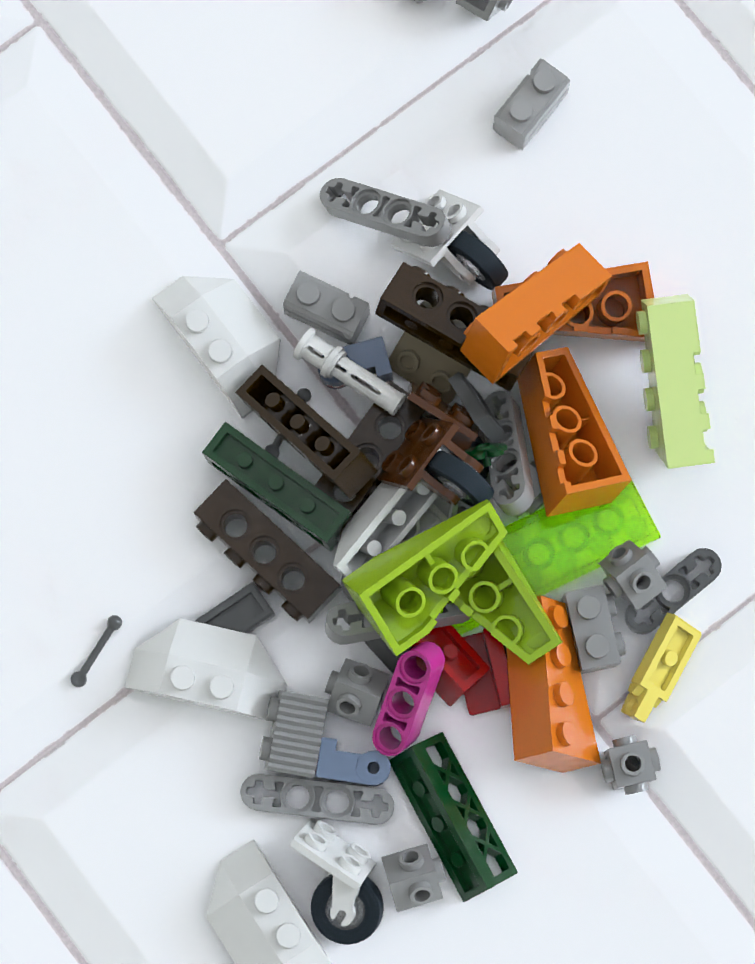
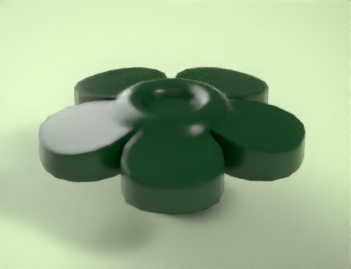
M484 443L468 448L464 452L476 460L482 459L483 466L488 467L491 466L490 457L501 456L508 449L507 444Z

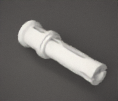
M310 328L306 331L293 352L295 359H304L320 370V375L324 378L328 377L330 379L334 376L360 395L388 411L392 416L398 412L406 399V394L399 392L373 373L347 358V353L343 347H334L317 336L315 329ZM313 349H315V350L318 351L319 353L323 354L324 357L321 356L320 354H318L317 352H315ZM355 376H357V377L360 378L361 380L365 381L366 383H368L369 385H371L372 387H374L375 389H377L378 391H380L381 394H379L378 392H376L375 390H373L372 388H370V387L367 386L366 384H364V383H362L361 381H359L358 379H356Z

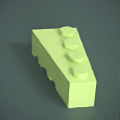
M688 294L642 299V311H636V324L638 334H644L646 349L640 350V365L642 373H648L649 388H643L645 409L652 412L653 425L647 426L649 448L655 449V452L668 469L715 463L714 450L707 447L703 432L711 429L709 413L706 412L704 401H699L698 395L704 393L706 387L701 363L695 362L694 355H700L701 353L695 301Z

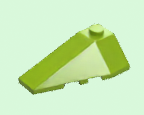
M486 499L373 557L342 579V582L359 610L397 657L430 633L438 623L435 620L449 601L453 603L461 593L458 589L473 571H478L508 534V531L492 503Z
M502 540L478 571H473L458 589L461 592L453 603L460 608L459 610L469 618L474 619L489 631L494 638L529 665L563 643Z

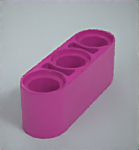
M421 642L401 655L397 662L372 734L373 745L383 755L396 756L413 744L420 734L445 663L444 653L435 643ZM416 656L424 660L427 667L426 671L419 668L416 663ZM403 692L411 695L414 706L405 701ZM391 727H394L398 730V732L401 735V740H398L393 736L391 732Z

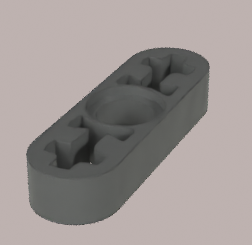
M699 548L689 554L662 577L665 583L671 580L679 582L684 589L683 598L678 602H670L664 598L661 592L655 597L658 604L667 609L668 613H676L719 576L722 569L720 557L716 552L708 548ZM698 557L701 561L708 558L712 563L709 567L711 575L708 576L704 572L700 573L691 581L698 586L693 590L689 580L678 571L684 569L685 574L688 575L697 566L695 558ZM652 599L640 609L645 610L654 602V600ZM629 605L625 611V622L631 631L644 635L651 633L659 627L666 614H662L659 607L649 617L652 622L651 625L648 626L645 622H641L638 625L634 621L637 612Z

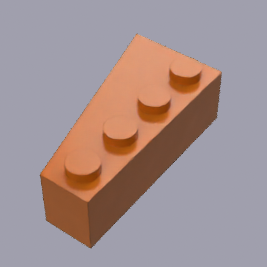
M580 243L568 251L563 248L557 252L548 262V266L539 272L535 271L529 275L520 286L478 315L464 331L466 339L460 351L492 384L497 382L605 290L612 275Z
M648 261L605 268L612 277L603 293L553 335L645 342L644 334H638L636 311H642V299L654 298ZM523 282L494 287L491 292L493 305Z
M563 347L536 352L525 366L517 381L546 516L550 517L612 503L632 479L569 348Z
M542 595L537 596L538 601L563 643L529 665L506 647L514 761L561 773L601 764L566 605Z

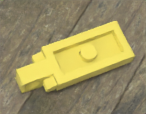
M667 612L631 680L632 683H630L628 688L630 693L627 694L621 712L634 720L645 723L653 707L657 708L661 701H668L702 636L699 630L677 615Z

